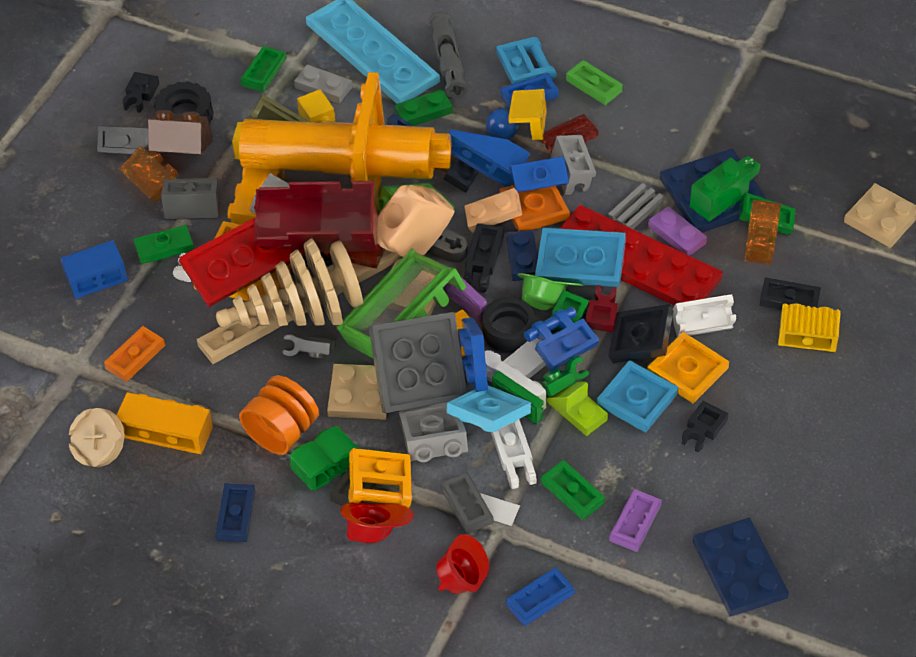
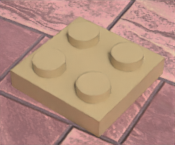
M875 183L845 215L844 223L891 248L916 221V205Z
M334 364L327 409L328 417L386 420L387 413H382L375 365Z

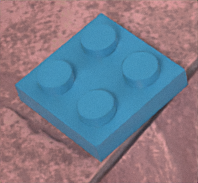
M629 360L597 398V404L602 409L646 433L677 396L678 386Z

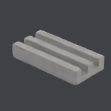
M641 183L608 213V218L634 229L663 203L664 196L660 193L655 195V190L652 188L647 190V185ZM648 200H651L643 209L639 211L640 207L643 204H645ZM636 214L632 219H630L627 223H625V221H626L631 215Z

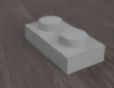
M306 65L294 81L296 89L307 93L321 89L329 101L338 104L343 101L352 89V80L310 65Z

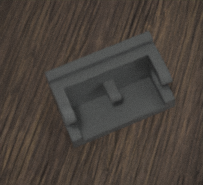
M218 178L165 179L163 181L161 198L165 219L219 218L218 204H220Z

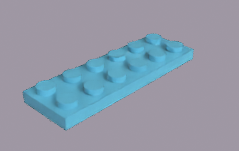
M335 0L306 17V24L364 76L367 77L368 72L379 73L381 90L396 104L413 99L440 83V75L352 0Z

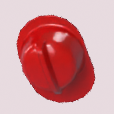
M346 503L340 509L341 515L347 520V538L351 541L363 543L380 542L389 536L393 527L406 525L414 518V513L411 509L399 504Z
M460 534L437 562L436 571L440 579L438 589L440 591L448 589L453 594H462L467 591L476 592L480 588L489 571V560L486 551L474 537Z

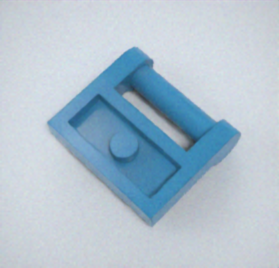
M530 37L496 46V54L511 84L547 73L552 80L556 78L557 73L554 67L549 65L541 50L542 44L537 37ZM527 51L533 54L539 68H534Z

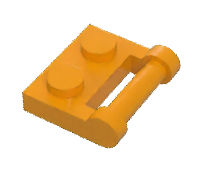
M356 448L350 451V488L348 493L350 503L369 501L410 507L412 500L410 454ZM362 482L399 486V492L363 489Z

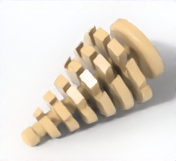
M312 238L304 243V250L310 273L306 268L301 253L295 250L290 254V262L297 284H294L284 261H281L275 266L281 290L277 291L270 273L265 274L261 277L266 295L260 297L255 284L247 289L250 301L243 302L240 295L233 300L234 307L230 309L225 308L216 313L218 324L221 327H227L232 325L233 322L240 321L242 327L251 326L249 318L256 316L260 326H268L270 324L266 311L271 310L279 326L288 325L283 305L287 304L297 326L306 325V318L300 299H303L315 325H324L325 321L319 298L333 325L343 324L335 287L341 286L348 303L352 307L363 305L357 276L344 245L340 240L331 244L330 254L334 269L328 272L316 243Z

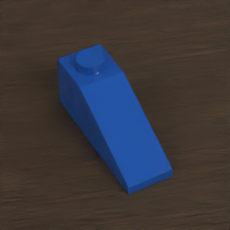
M451 129L448 132L451 136V154L504 187L511 186L513 183L510 166L525 163L530 155L521 146L514 144L508 139Z

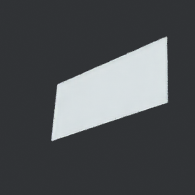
M481 494L494 517V521L512 526L520 505Z

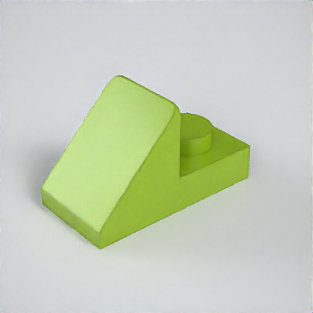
M576 382L555 395L546 398L548 404L585 436H588L608 420V413L588 397L587 382Z

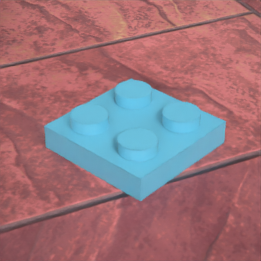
M488 386L487 391L476 392L474 389L447 402L448 414L459 418L462 422L479 426L487 432H496L531 412V402Z

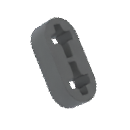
M445 229L427 252L451 262H459L464 260L468 254L467 240L463 236Z

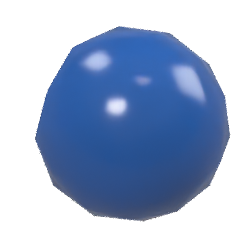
M498 108L488 115L485 126L487 133L491 137L509 140L517 133L519 124L509 123L510 110Z

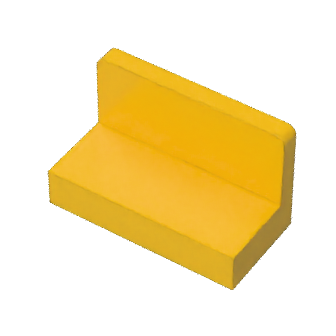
M544 89L513 91L508 117L509 123L530 122L532 140H543L547 114Z

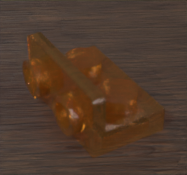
M141 145L120 168L154 202L161 197L163 181L165 179H178L177 176L180 174L169 163L164 166L161 163L164 158L156 151L148 152Z

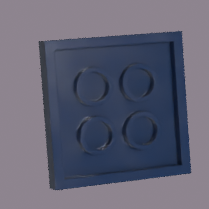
M733 148L660 172L661 182L686 221L702 233L740 220L741 200L710 222L690 207L692 184L729 158H733L735 161L740 160ZM752 179L749 182L748 193L767 199L755 180Z

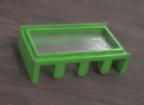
M411 249L363 299V305L355 307L343 319V324L338 325L336 328L348 346L373 358L369 333L370 325L428 316L424 307L432 298L436 304L442 307L448 304L449 298L443 290L447 283L456 286L457 289L462 291L465 290L466 285L456 268H449Z

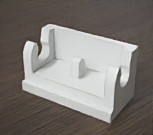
M732 294L676 303L673 308L676 336L678 337L682 332L693 336L732 329L736 321V314H732L731 306L734 303Z

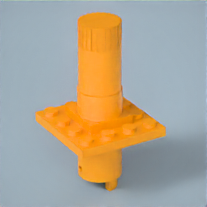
M368 72L366 83L361 84L360 96L362 103H357L353 123L244 119L239 137V156L243 168L313 171L325 174L350 175L351 182L374 181L378 197L382 177L432 179L434 168L450 169L451 136L449 133H435L434 127L385 125L379 73Z

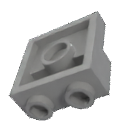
M447 402L399 411L407 454H410V461L427 462L433 457L445 455L457 457L463 452H468L464 424L459 418L447 413Z

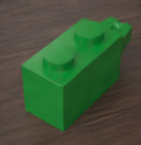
M750 156L739 161L729 158L692 184L690 207L710 222L741 200L745 192L748 193L749 182L760 172V164Z

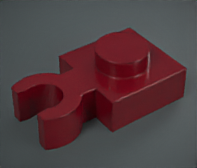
M600 285L596 287L595 300L589 301L585 321L592 330L613 332L618 310V303H615L617 292L615 287H612L609 295L601 293Z

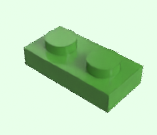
M584 60L566 73L567 82L604 105L608 104L622 92V83Z

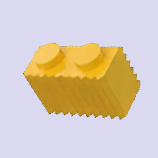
M797 303L783 304L778 345L836 352L839 337L840 310H833L829 307L816 308L815 306L811 308L810 306L805 307Z

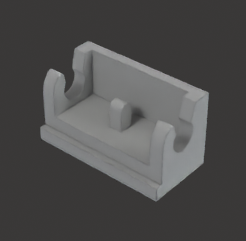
M582 135L557 136L550 157L564 156L569 184L561 185L564 195H571L575 190V185L583 183L581 185L582 191H587L592 178L596 176V171Z

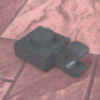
M289 333L284 336V339L292 340L295 347L294 349H284L283 354L293 356L300 351L309 352L310 357L326 358V354L329 355L335 351L336 339L313 336L302 337L295 333Z

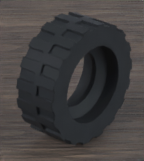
M189 81L176 82V84H170L165 89L160 90V93L155 97V113L159 110L171 111L173 107L179 104L190 103L197 107L193 112L199 113V116L207 117L209 125L211 124L210 121L213 120L210 93L207 92L204 86L202 87L198 83H191Z

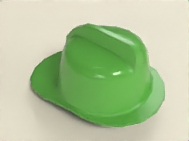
M517 274L518 277L523 278L522 300L539 310L554 308L567 286H583L576 283L555 282L529 274Z

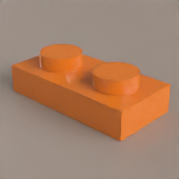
M142 326L104 361L105 369L127 383L165 347L164 339Z

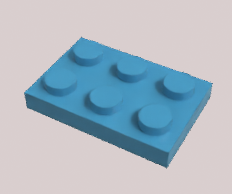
M542 228L535 276L555 282L620 287L626 234Z

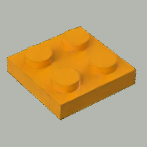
M682 332L667 347L666 356L657 357L648 366L647 370L678 386V394L694 404L729 368V361L685 332Z

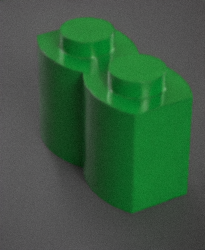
M338 426L322 430L314 441L298 445L289 456L290 466L311 491H315L328 484L335 476L350 469L349 453L353 448H359Z

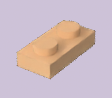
M515 188L464 206L468 228L472 233L475 232L477 223L493 226L522 215L519 194Z

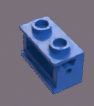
M114 240L60 258L75 299L128 281L124 262Z

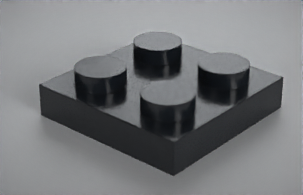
M670 304L617 312L609 350V358L612 363L666 356L674 312Z

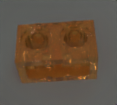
M753 200L744 261L772 265L781 203Z

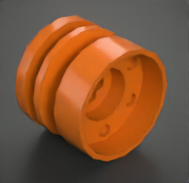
M276 375L272 376L266 385L260 389L258 397H253L241 410L239 419L246 433L257 444L271 453L283 455L287 454L298 441L300 433H305L309 426L314 423L319 416V411L314 399L304 388L287 377Z

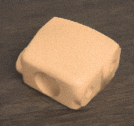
M422 185L400 186L378 215L377 243L386 250L396 252L402 257L411 249H414L416 253L424 255L447 227L455 212L454 208L434 189Z

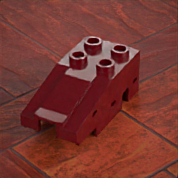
M340 181L289 182L290 187H259V189H256L254 206L256 212L255 223H253L255 246L304 250V243L312 238L320 252H330L331 244L339 240L347 252L377 251L378 197L375 182L352 181L353 188H341Z

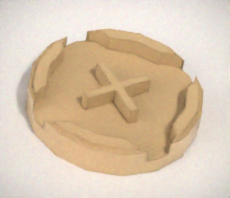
M101 408L84 410L75 418L70 427L71 443H69V448L74 458L83 465L93 467L109 465L118 457L123 448L125 437L123 424L118 416L110 410Z

